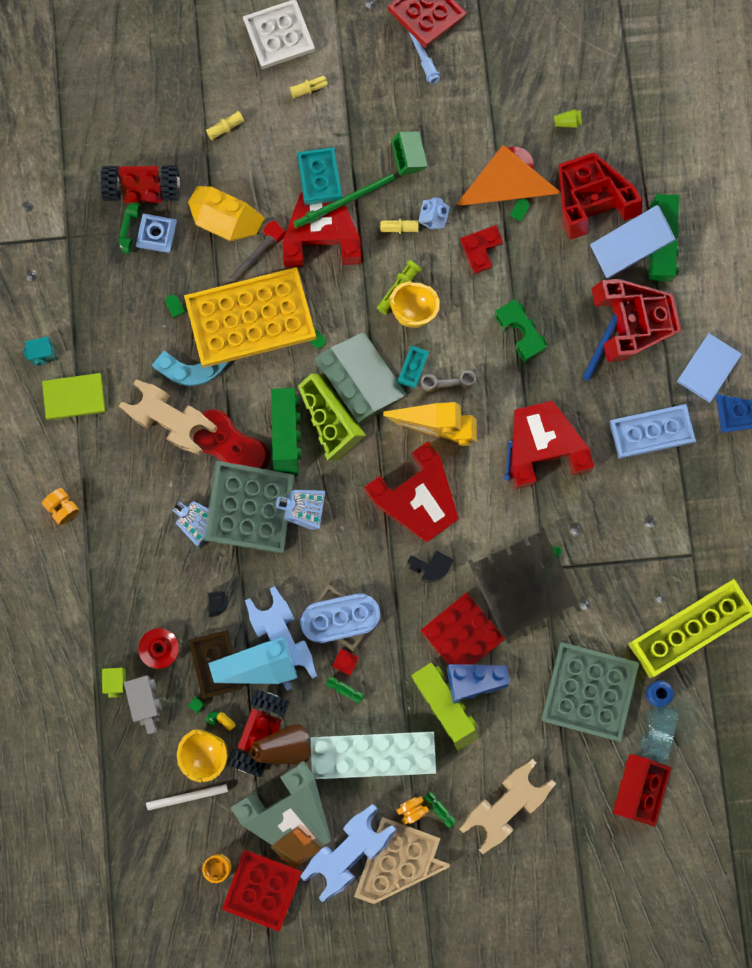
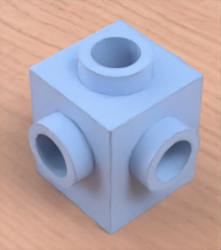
M436 197L430 200H423L418 222L429 229L445 228L450 206L445 204L442 199Z

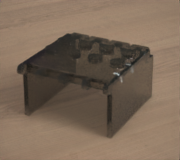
M543 527L539 528V533L528 537L529 546H526L524 540L509 546L512 551L510 555L506 548L491 554L494 560L492 563H490L488 557L476 562L472 559L468 561L499 630L508 644L512 643L509 635L522 630L524 637L528 636L526 627L540 621L542 628H545L547 626L543 619L556 613L559 614L561 620L565 619L562 611L575 605L577 612L582 611Z

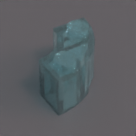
M653 706V709L647 712L646 722H648L645 737L641 739L639 748L643 749L642 757L666 764L673 747L674 733L678 723V711L667 707Z

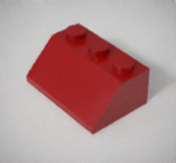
M629 754L623 778L620 782L618 796L614 803L613 814L656 827L672 767L648 758Z

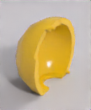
M408 281L401 283L393 290L390 296V305L396 319L403 326L419 328L428 325L434 320L439 311L440 300L437 293L430 286Z
M192 730L184 735L178 745V765L183 774L193 781L200 783L211 781L219 776L227 765V745L224 740L214 734L203 730Z

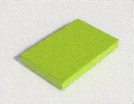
M101 373L42 381L47 420L106 412Z

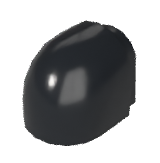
M225 591L207 592L209 618L220 616L226 610L228 596H225Z

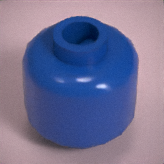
M657 680L647 686L645 697L650 705L664 707L672 701L674 691L669 683Z

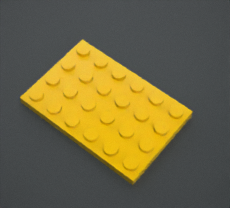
M297 267L184 295L202 368L317 339Z

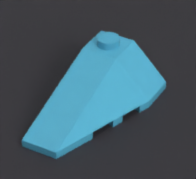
M283 637L208 663L214 683L280 684L298 678L287 640Z

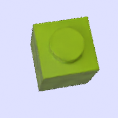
M102 669V693L108 694V698L121 697L120 693H126L124 682H126V669Z

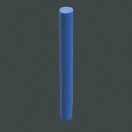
M615 313L582 377L587 381L590 380L604 352L603 344L610 340L617 326V316Z

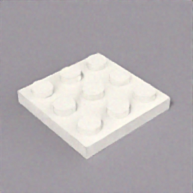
M290 0L243 16V21L261 69L315 52L313 42L296 0Z

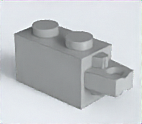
M144 676L124 682L133 722H140L141 726L145 725L148 735L157 733L155 722L159 721V711H162L160 700L155 698L154 691H157L154 679L151 680L150 676Z

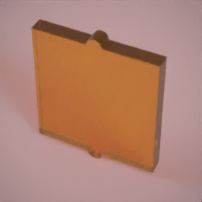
M298 826L271 845V848L281 857L280 859L285 860L293 868H297L321 850V847L311 839V836L307 835Z

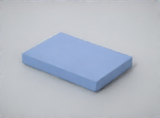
M708 333L677 382L710 403L742 354Z

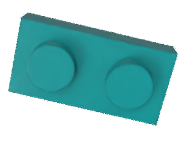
M411 345L397 383L416 389L429 351Z

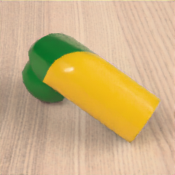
M210 712L207 714L208 717L205 718V723L208 726L221 723L228 731H231L236 726V723L223 712Z

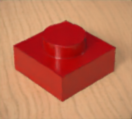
M340 649L332 667L351 676L359 657Z

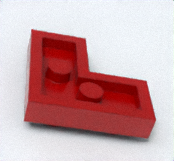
M496 225L460 238L474 275L492 268L486 251L503 245V240Z

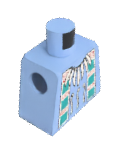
M290 491L287 498H277L276 508L285 510L284 518L287 521L310 530L319 529L325 491Z
M179 501L172 510L180 516L176 524L198 548H201L206 542L204 537L209 509L194 501L189 507H186Z

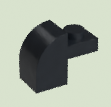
M436 550L429 564L411 555L407 565L410 566L409 569L417 574H420V572L424 573L421 581L434 583L446 576L454 559Z

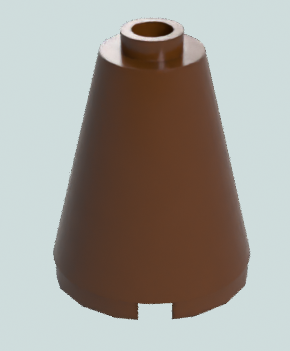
M292 724L255 741L250 749V753L256 762L288 765H296L301 761L307 763L311 752V747H307L306 740H309V736L301 724Z

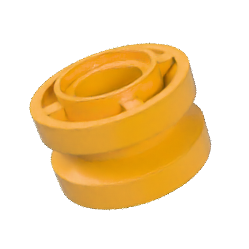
M422 796L406 801L396 810L398 815H404L402 819L404 825L421 819L429 811L427 806L421 805L424 801Z

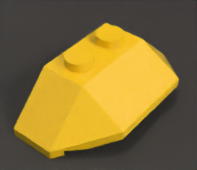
M196 186L188 201L196 226L228 241L256 236L265 220L264 216L247 203L213 187Z

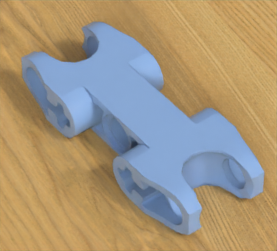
M276 587L270 588L273 596V605L266 611L258 610L250 598L245 600L249 618L257 636L260 637L267 633L271 641L282 637L285 638L294 667H305L312 679L318 677L312 655L305 640L296 644L293 641L286 624L295 619L288 604L281 597ZM290 681L283 683L287 691L293 689Z
M372 804L354 816L343 828L349 837L334 852L328 846L321 849L311 859L309 865L300 876L304 881H308L318 873L325 876L327 886L319 897L323 903L345 890L351 884L355 877L349 870L364 855L370 860L375 859L388 846L390 840L397 832V828L392 825L379 834L372 830L371 820L379 810L376 805Z

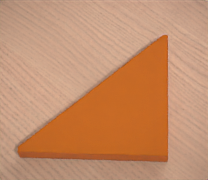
M502 145L456 204L461 206L558 194L560 191L507 147Z

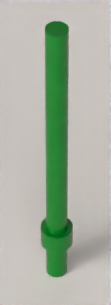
M391 173L316 211L311 210L305 214L306 216L294 221L293 224L296 229L307 223L312 224L318 221L319 217L395 181V176Z

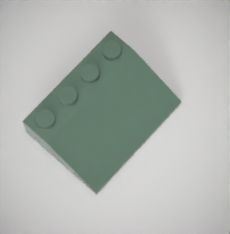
M364 332L329 348L314 358L316 366L359 426L407 396Z

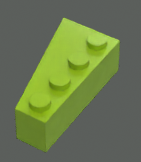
M311 373L298 385L306 408L310 410L312 415V423L316 426L319 433V441L325 448L327 460H339L366 435L323 374Z
M431 662L411 675L424 699L430 704L434 715L441 721L446 734L452 738L457 751L462 750L478 739L475 729L477 727L476 722L472 716H466L464 712L466 707L461 700L453 704L449 682L445 684L442 679L444 674L439 666L434 667Z

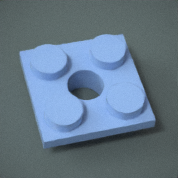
M143 214L136 247L170 253L177 219ZM153 229L161 230L158 236L151 235Z

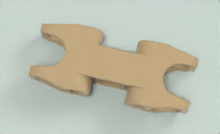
M136 379L133 384L143 393L142 401L136 405L121 402L119 408L131 416L136 423L147 429L151 427L153 422L171 431L166 438L169 442L182 450L201 456L203 450L194 443V434L202 429L215 433L218 429L217 426L210 422L200 411L187 405L183 413L166 404L170 397L169 394L155 385Z
M530 759L527 763L512 771L502 781V784L508 791L492 806L484 799L470 812L465 822L459 828L463 833L475 825H481L485 828L487 838L478 849L482 854L500 844L514 830L507 822L522 807L529 813H532L545 801L549 792L556 785L553 780L546 782L541 787H534L530 784L528 774L536 764L534 759Z

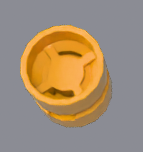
M63 488L53 491L42 501L45 509L49 513L53 512L52 517L59 526L69 522L80 511L73 501H69V496Z
M215 854L205 860L202 872L207 881L220 883L230 875L232 864L227 856Z

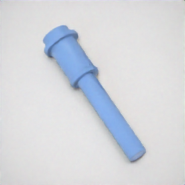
M409 32L422 60L421 66L427 76L426 81L430 84L437 83L440 80V72L436 70L432 59L428 58L422 44Z

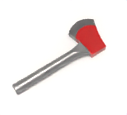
M274 217L266 219L259 229V234L266 236L263 242L229 277L234 283L270 245L275 242L279 243L284 238L286 232L278 225Z

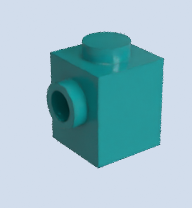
M48 336L25 341L26 348H23L24 356L32 365L42 366L47 364V361L56 360L53 344Z

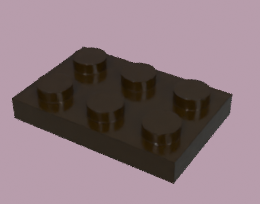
M228 630L188 640L202 699L242 689L241 683H214L208 664L234 654Z

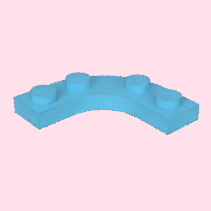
M163 351L152 364V367L176 384L193 386L211 382L224 371L231 361L202 368L201 363L194 366L185 365L166 351Z

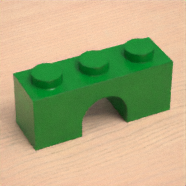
M514 299L495 310L494 317L504 332L510 328H518L523 332L524 338L516 343L515 349L526 364L545 352L547 342L535 330L536 325L531 318L528 319L525 315L524 306L521 303H517Z

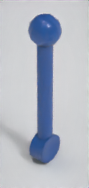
M508 440L506 474L503 476L506 481L511 479L510 463L513 440Z

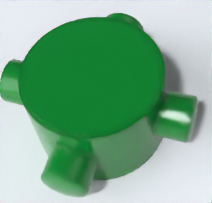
M194 696V699L188 704V708L195 711V714H199V711L205 706V702L199 700L198 696Z

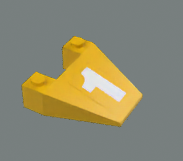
M456 402L435 403L384 411V416L398 425L459 443L460 446H469L471 442H477V419L472 415L461 416V406Z

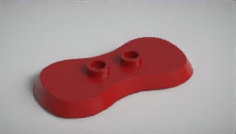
M209 409L202 413L218 428L215 433L202 429L194 434V443L204 453L217 457L221 462L266 469L270 460V453L262 441L241 433L234 426L228 415L220 410Z

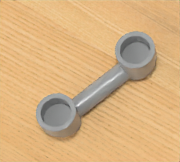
M464 371L460 378L437 380L434 375L427 374L422 377L421 386L427 392H434L436 388L456 386L469 389L474 386L476 375L472 371Z

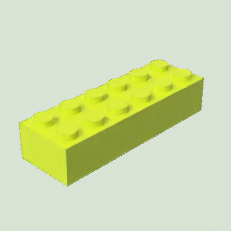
M735 579L628 644L649 678H652L752 617V606Z

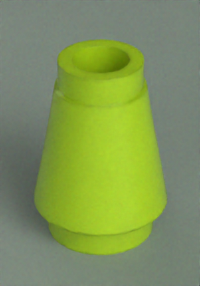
M573 109L554 115L555 127L578 128L577 126L582 125L581 110Z

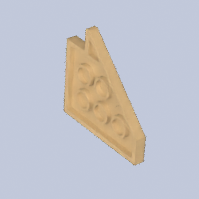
M382 817L377 834L383 832L391 825L397 828V832L390 840L388 846L375 859L370 860L367 858L354 897L375 904L449 868V863L434 858L440 838Z

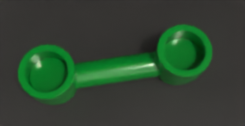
M132 202L124 212L118 239L122 252L130 254L132 249V239L127 238L131 218H139L141 203Z

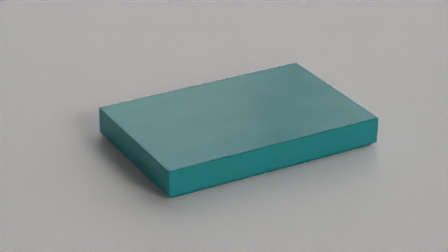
M334 147L297 152L305 205L332 202L342 198Z

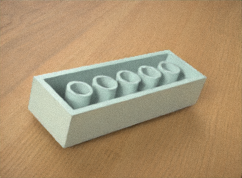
M434 732L311 737L312 774L315 779L436 774Z

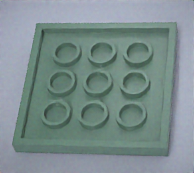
M216 461L204 541L283 553L288 521L284 518L285 510L276 508V501L278 497H288V493L292 491L294 475Z
M560 642L541 721L621 742L639 662Z

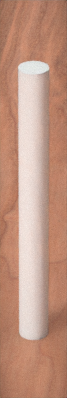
M227 784L147 802V810L228 792Z

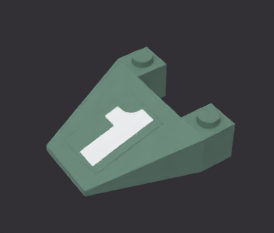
M304 761L291 767L280 777L289 790V795L265 808L255 791H252L230 807L243 827L296 861L331 842L315 777Z

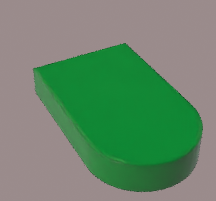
M519 199L510 213V217L522 222L529 208V202L526 199Z
M169 295L166 298V305L173 319L186 313L176 295Z
M314 327L317 339L309 342L317 349L323 348L326 343L325 338Z

